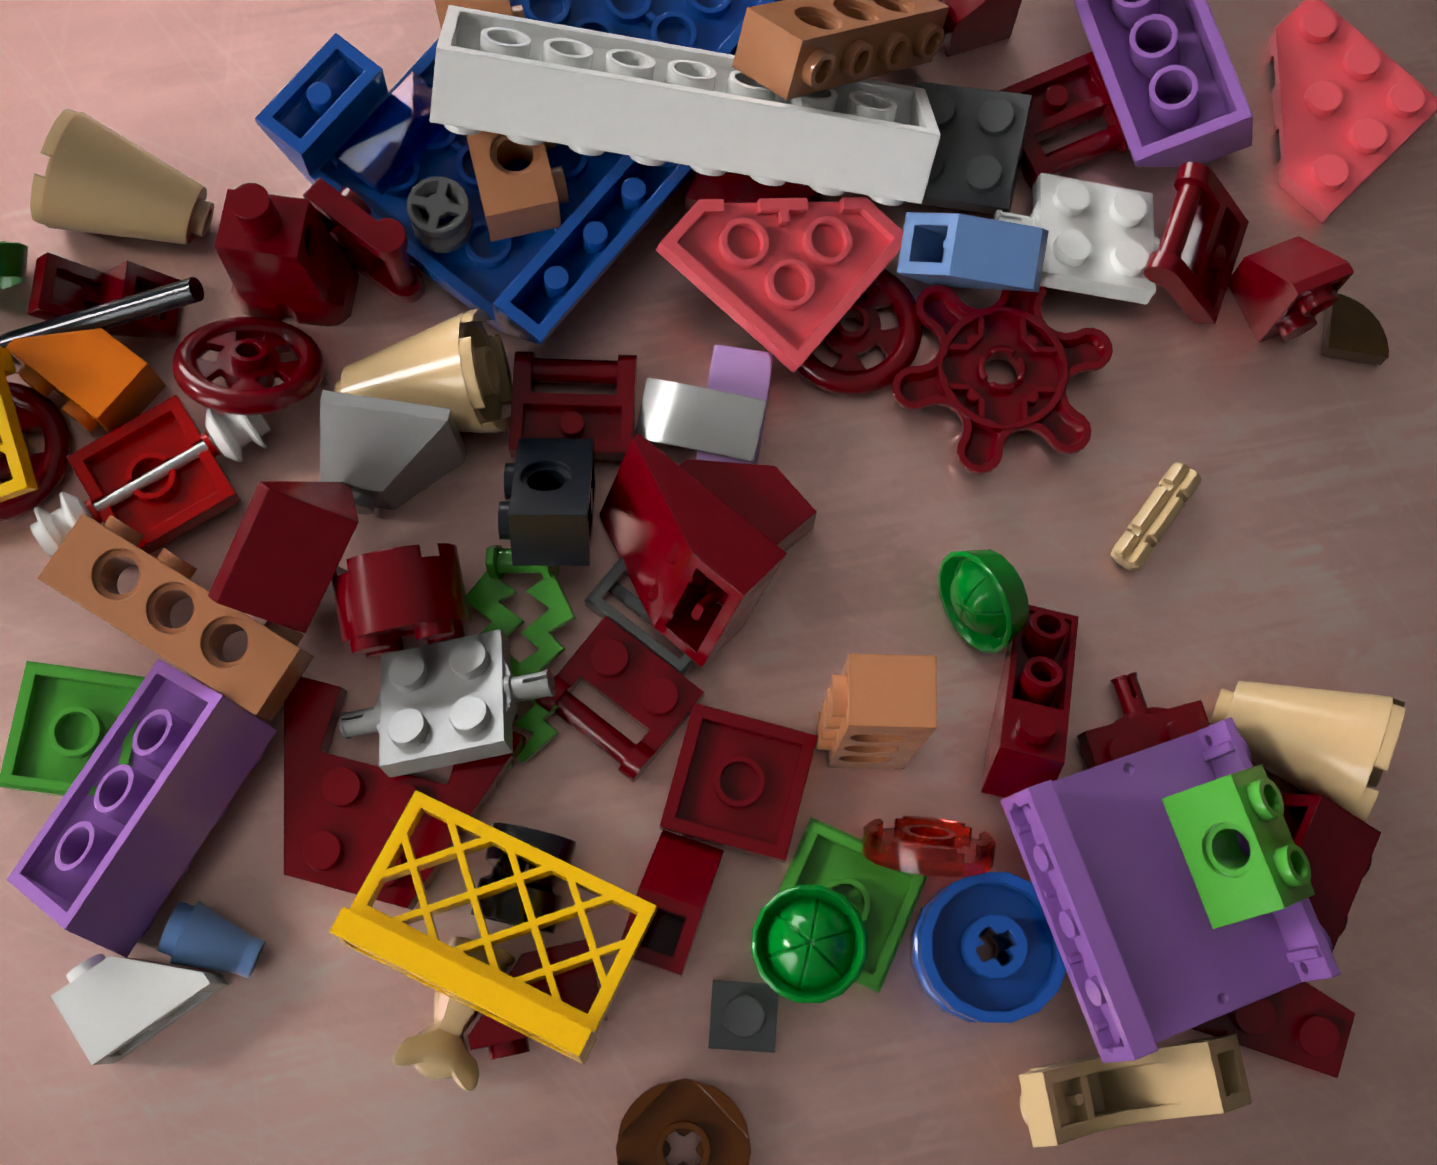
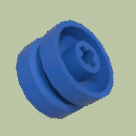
M977 872L943 887L920 909L910 934L911 966L921 990L943 1012L966 1022L1013 1023L1037 1013L1060 990L1066 973V968L1032 882L1009 872ZM979 937H987L994 943L995 955L992 959L984 961L980 959L976 948L983 945L984 942Z

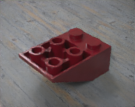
M638 433L632 438L599 516L619 557L624 559L627 568L626 572L653 627L699 666L703 667L745 626L787 553L641 434Z

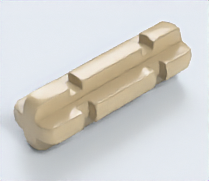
M1181 462L1174 463L1159 482V486L1151 493L1128 526V531H1125L1111 550V557L1116 563L1132 572L1138 571L1153 552L1152 547H1155L1160 542L1185 506L1184 502H1187L1200 485L1201 477L1198 472Z

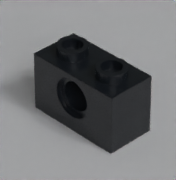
M519 438L516 463L505 464L504 495L506 501H500L498 508L500 540H510L512 565L590 566L596 495L594 439Z

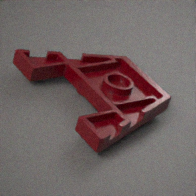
M301 677L284 702V875L357 895L416 790L473 817L478 808L484 806L497 787L495 785L511 760L513 758L516 759L524 748L526 737L521 733L512 731L513 753L453 765L447 784L408 774L389 778L378 766L328 753L347 691L340 686ZM426 813L423 814L410 837L416 859L454 846L447 823ZM404 850L395 866L407 862ZM445 863L420 871L425 891ZM411 874L386 882L376 900L413 910L419 900Z

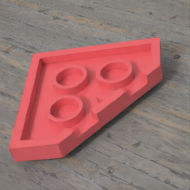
M1305 0L1274 29L1268 40L1270 61H1274L1276 84L1272 90L1275 133H1279L1281 159L1277 164L1278 184L1323 224L1437 113V97L1324 1Z
M842 197L840 201L808 202L807 198H759L757 203H724V199H699L659 243L656 251L794 373L900 251L903 230L867 197Z

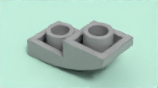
M647 378L635 435L639 433L648 441L754 463L767 401L698 386Z

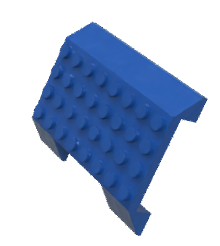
M782 0L509 1L510 6L522 5L526 19L735 55L747 7ZM335 33L255 117L257 125L312 185L320 177L337 191L347 187L365 201L372 211L370 216L374 219L391 218L399 221L404 227L409 241L406 252L410 262L471 310L481 308L488 312L492 320L486 322L499 331L542 345L693 172L690 165L665 162V164L660 166H648L635 162L629 155L605 151L602 155L588 156L574 152L568 145L555 143L556 148L546 150L550 168L562 166L569 196L568 203L559 204L561 227L491 242L466 135L453 133L447 130L444 124L429 122L436 47L439 38L388 92L383 69ZM513 160L503 168L509 171H521L527 168L530 163L524 160ZM433 176L452 179L465 190L473 219L472 233L468 241L458 250L449 253H435L424 248L416 239L407 211V198L412 188L421 180ZM450 215L441 219L439 225L447 222L449 219L452 220Z

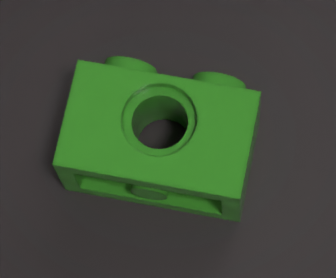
M1262 764L1162 798L1213 929L1285 909L1315 895L1310 883L1311 868L1303 850L1292 839L1283 816L1284 803L1281 793L1275 783L1267 777ZM1238 831L1245 836L1249 843L1250 857L1244 854L1238 845Z

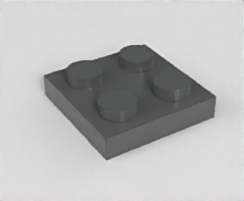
M915 81L914 87L924 88L927 93L941 134L922 204L995 214L997 210L1010 213L1033 107L1032 95Z

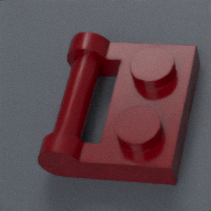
M1092 51L999 90L1032 95L1033 107L1021 159V171L1027 185L1031 189L1040 173L1058 175L1111 151L1117 150L1119 153L1129 151ZM1100 116L1103 117L1107 124L1106 129L1047 154L1044 153L1039 144L1043 140Z
M1186 162L1180 165L1174 182L1177 194L1158 250L1149 255L1143 274L1149 281L1164 286L1193 324H1216L1249 221L1211 168L1197 162Z
M319 177L303 194V197L311 201L336 245L350 260L355 270L400 303L410 304L418 301L425 292V283L421 272L417 267L411 265L406 252L409 241L401 223L391 218L374 219L370 216L372 214L370 207L355 192L347 187L337 191Z
M516 351L513 367L508 448L511 458H516L519 438L594 439L595 460L623 461L634 437L637 355L619 354L618 360L535 358L534 352ZM535 382L616 385V395L533 392Z
M605 616L560 672L554 676L555 687L553 688L556 691L555 696L537 698L535 703L549 713L555 705L559 706L555 713L620 764L618 771L631 782H635L691 714L693 703L699 704L704 698V691ZM582 680L648 731L637 744L632 742L571 694Z

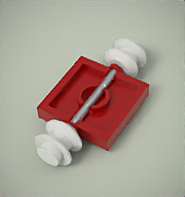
M174 395L67 456L89 499L83 502L76 496L61 492L59 494L61 508L49 513L39 506L34 508L38 521L30 525L31 531L43 550L52 557L82 513L100 524L102 522L105 523L111 515L144 535L137 547L151 554L242 501L216 458L220 455L216 447L220 449L225 457L241 463L243 461L242 447L253 441L264 449L267 448L262 435L271 431L270 426L262 414L236 415L225 413L220 415L208 408L206 410L205 426L211 436L207 432L202 434L184 403L177 395Z

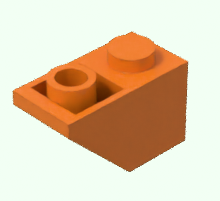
M102 328L15 338L5 347L10 349L11 354L23 365L16 375L45 398L53 390L65 398L68 402L61 409L90 433L98 425L109 433L139 416L166 386L147 362Z

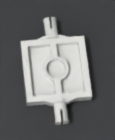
M1040 173L1032 187V213L1030 216L1003 212L1002 210L995 212L993 220L1034 226L1049 231L1040 286L1145 305L1156 293V284L1149 281L1143 274L1149 255L1158 250L1161 241L1157 237L1154 228L1153 193Z

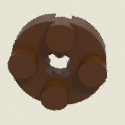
M687 1078L659 1083L642 1093L633 1102L620 1124L616 1145L617 1165H671L666 1157L672 1148L666 1138L674 1131L683 1137L693 1131L700 1137L701 1141L697 1144L695 1150L701 1159L696 1165H749L751 1146L747 1123L733 1100L723 1091L708 1083ZM685 1161L678 1163V1165H689Z

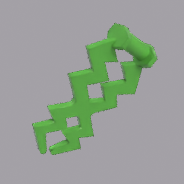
M492 545L486 548L485 565L487 571L466 595L467 602L492 621L480 633L502 629L508 638L525 621L501 604L504 600L518 593L501 579L505 573H541L543 579L526 591L550 609L521 632L539 650L521 662L510 654V666L515 677L541 672L565 650L551 633L576 619L557 578L559 566H513L511 548ZM535 699L530 700L535 705L514 724L533 733L518 755L520 762H528L559 734L545 720L554 714L559 706L555 705L549 713L538 705ZM512 760L506 767V769H511L513 767Z

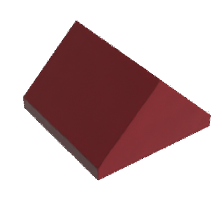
M260 481L208 597L220 605L306 634L359 523L352 488L344 482Z

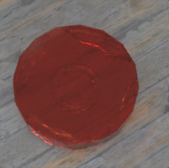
M903 816V818H895L894 828L883 829L881 818L874 819L863 827L861 851L863 857L874 864L895 871L925 876L963 877L986 873L994 866L996 843L993 837L986 831L979 833V840L972 838V828L965 826V823L935 817Z

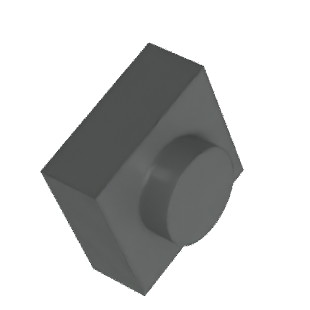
M713 980L708 1048L775 1053L778 994L766 983Z

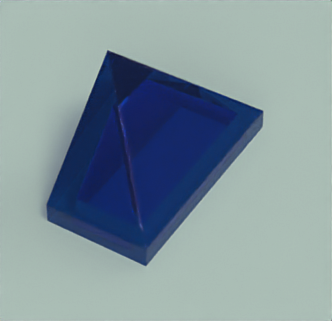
M412 71L334 155L336 161L379 194L383 195L445 128L444 124L429 122L433 86Z

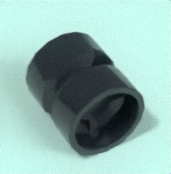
M494 823V828L572 864L576 847L575 841L532 828L506 823ZM494 846L487 848L485 859L493 868L491 874L479 879L477 888L514 876L507 852ZM517 858L522 873L525 870L526 864L529 865V870L537 868L536 866ZM551 875L526 884L536 918L561 909L563 897L555 888L557 882L563 881V879ZM518 887L479 900L485 919L514 926L528 921ZM472 908V910H471V915H474V916H475L474 911H473V908ZM557 924L540 929V931L554 934Z

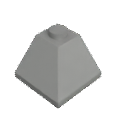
M327 390L322 391L320 400V482H344L350 486L357 514H373L375 508L395 510L463 464L466 460V446L452 412L448 408Z

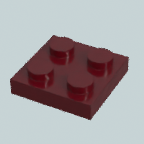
M693 703L659 826L660 830L785 863L818 735Z

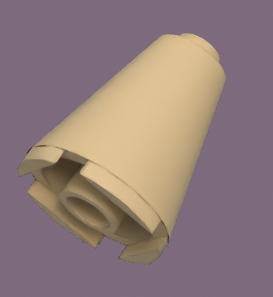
M65 109L56 118L40 152L50 157L45 177L34 173L30 199L32 220L53 229L180 244H190L195 234L201 237L206 235L214 213V203L206 200V187L84 112Z
M481 308L465 311L344 367L341 380H337L335 383V392L448 408L452 412L459 432L497 433L505 431L510 426V417L501 418L502 404L512 400L510 368L500 334L488 336L482 322L490 321L492 318L488 312Z
M1239 680L1235 692L1221 689L1210 725L1232 717L1239 735L1243 737L1249 746L1251 761L1258 765L1262 764L1264 769L1307 795H1322L1366 822L1379 794V791L1372 789V787H1377L1383 771L1388 770L1406 709L1404 705L1406 702L1392 696Z

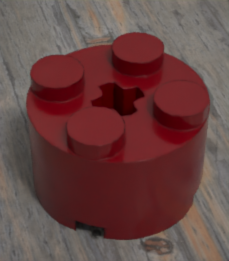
M437 543L439 556L426 557L421 556L419 544L394 547L346 559L348 571L338 566L331 582L343 645L351 647L352 654L365 653L366 658L381 657L383 654L404 650L402 640L415 638L416 641L427 640L429 645L465 637L463 626L469 624L471 618L456 545Z

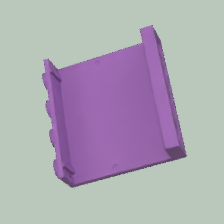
M1232 717L1196 732L1053 782L1049 780L1028 787L1000 800L1102 1063L1140 1059L1159 1051L1157 1042L1301 982L1333 978L1341 974L1332 954L1331 939L1326 930L1320 925L1309 897L1285 909L1213 929L1162 798L1253 767L1249 746L1243 737L1239 735ZM1238 831V845L1243 853L1250 857L1249 843L1245 836Z

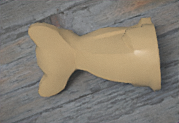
M455 936L449 939L447 945L455 947L474 939ZM493 946L500 970L505 973L507 967L515 963V957L509 952ZM485 949L468 954L490 965ZM435 991L433 1024L420 1031L416 1036L405 1039L396 1049L393 1055V1063L398 1067L414 1065L423 1076L435 1081L453 1077L463 1090H474L478 1084L479 1068L477 1060L467 1049L463 1034L479 1012Z

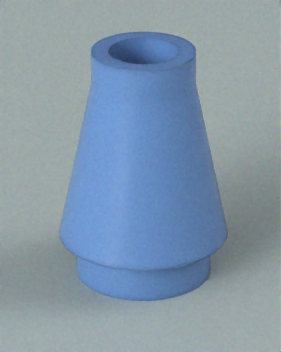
M180 901L163 931L158 951L171 956V964L233 973L249 979L263 951L265 941L250 935L201 901H198L195 906Z

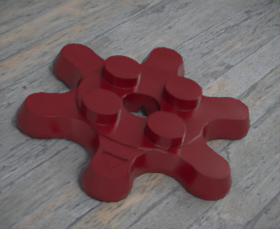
M929 286L922 290L917 297L915 305L916 315L922 324L937 337L939 352L927 364L908 366L901 369L894 377L892 395L901 407L910 411L922 410L931 406H941L956 413L961 419L963 426L956 455L962 467L973 474H985L994 470L1002 459L1005 440L1017 431L1027 430L1036 433L1053 450L1063 454L1078 453L1090 441L1092 432L1090 423L1083 414L1076 411L1069 403L1066 387L1069 380L1076 374L1093 372L1104 368L1110 361L1113 353L1112 343L1104 332L1093 327L1082 328L1069 333L1059 332L1049 327L1043 319L1041 312L1042 302L1047 294V287L1040 286L1039 292L1002 290L1000 299L994 305L977 309L967 306L958 298L953 290L946 286ZM996 359L1009 362L1016 370V382L998 384L993 381L989 383L987 380L988 375L985 371L986 363Z

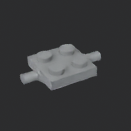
M502 629L381 655V692L375 707L340 713L339 718L342 721H339V726L345 739L379 732V767L389 778L513 753L512 723L518 710L519 702L555 696L556 691L553 688L555 687V681L550 669L515 677L510 666V641Z

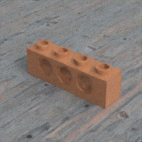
M434 0L441 30L449 5L525 18L522 5L510 6L509 0ZM481 131L475 135H466L491 242L561 227L559 204L568 203L569 196L562 166L550 168L546 150L556 148L555 143L543 141L539 145H522L509 140L504 134ZM513 160H524L530 163L527 168L521 171H509L503 168Z
M782 0L747 7L732 67L785 100L929 63L932 62L933 57L943 43V26L950 7L938 0Z
M82 513L37 579L249 712L272 721L314 658L313 655L298 647L304 635L296 630L270 621H266L263 625L244 612L214 602L208 597L210 591L190 580L197 568L163 548L157 558L137 547L144 535L111 515L102 525ZM138 565L140 576L137 585L128 593L119 594L117 582L120 574L126 568ZM191 598L194 604V612L191 619L184 626L173 628L170 622V613L173 606L182 599ZM237 631H245L248 636L247 651L240 659L234 662H226L223 656V645L226 639Z
M849 653L841 674L831 675L830 688H826V698L822 700L821 712H817L816 735L818 737L816 747L817 750H828V768L904 769L937 729V656Z

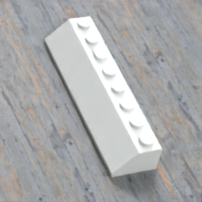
M449 5L436 47L429 122L444 124L447 130L461 135H475L481 131L504 134L509 140L522 145L533 146L546 141L568 145L574 152L588 156L602 155L606 151L629 155L635 162L648 166H660L665 164V162L690 165L694 171L708 176H721L726 172L750 175L756 182L768 186H781L785 182L809 185L814 191L829 196H840L845 191L864 194L880 204L889 206L901 205L903 201L922 204L941 136L924 88L864 79L785 100L732 67L735 55Z

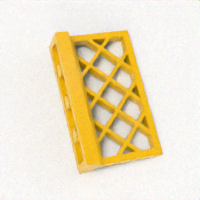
M416 790L349 909L342 907L329 932L343 945L585 1065L597 1040L596 1034L657 912V906ZM426 813L447 823L454 846L416 859L410 837L423 814ZM458 829L477 839L462 843ZM492 846L507 852L514 876L476 888L466 855ZM404 850L407 862L395 866ZM458 858L467 892L429 904L420 871ZM517 858L537 868L522 873ZM411 874L421 908L391 917L372 907L386 882ZM551 875L567 881L575 905L536 918L526 884ZM518 887L528 921L489 934L479 900ZM577 887L598 897L582 902ZM471 903L481 938L455 947L441 942L433 916ZM615 904L637 915L625 939L597 949L586 913ZM579 916L590 951L551 965L540 929ZM424 919L428 935L409 926V924ZM532 932L543 968L515 978L502 972L493 946ZM485 949L490 965L468 954ZM617 954L606 976L601 959ZM594 962L601 988L587 1014L562 1001L554 976ZM547 979L552 996L530 986V984Z

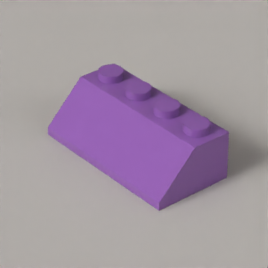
M1073 0L1136 167H1180V165L1186 162L1205 164L1252 146L1253 115L1207 0Z
M158 659L6 880L65 930L127 958L140 937L151 927L156 913L177 881L188 871L193 857L214 825L227 812L230 801L251 769L262 759L267 745L277 730L218 692ZM138 719L137 729L132 741L133 749L130 764L118 765L123 741ZM93 786H98L94 796L88 795Z

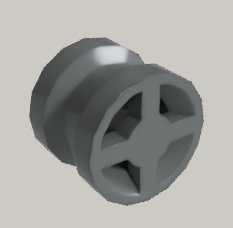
M437 176L421 180L412 188L407 198V211L417 241L424 248L435 253H449L461 248L468 241L473 228V219L465 190L456 181L447 177ZM450 215L452 220L449 219L447 222L439 225L441 219Z

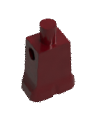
M245 183L235 190L227 189L214 247L233 283L231 293L238 309L251 317H263L279 321L292 318L299 324L326 327L338 326L351 317L359 274L350 260L336 245L311 201L303 198L268 194L267 190L257 183Z

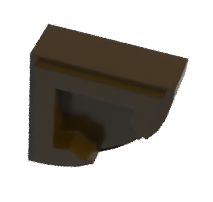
M1337 293L1339 300L1327 308L1325 312L1321 355L1381 365L1389 357V347L1386 334L1380 322L1363 304L1348 296Z

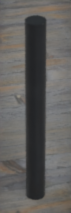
M190 277L0 334V347L5 348L15 338L97 328L105 330L200 302L204 298V289L196 277Z

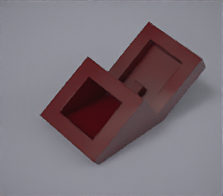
M47 252L36 260L27 315L46 321L180 280L128 260L104 273ZM179 308L105 329V331L112 336L170 339L175 336Z

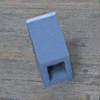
M906 212L897 273L932 286L941 285L955 288L1039 292L1049 231L1044 228L959 213Z

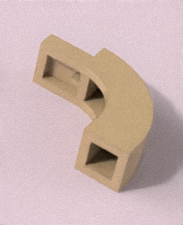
M1237 1034L1157 1045L1159 1051L1134 1061L1102 1063L1098 1054L1030 1068L1031 1072L1019 1075L1022 1090L1020 1109L1025 1123L1029 1126L1033 1148L1057 1146L1093 1133L1133 1124L1223 1114L1252 1104Z

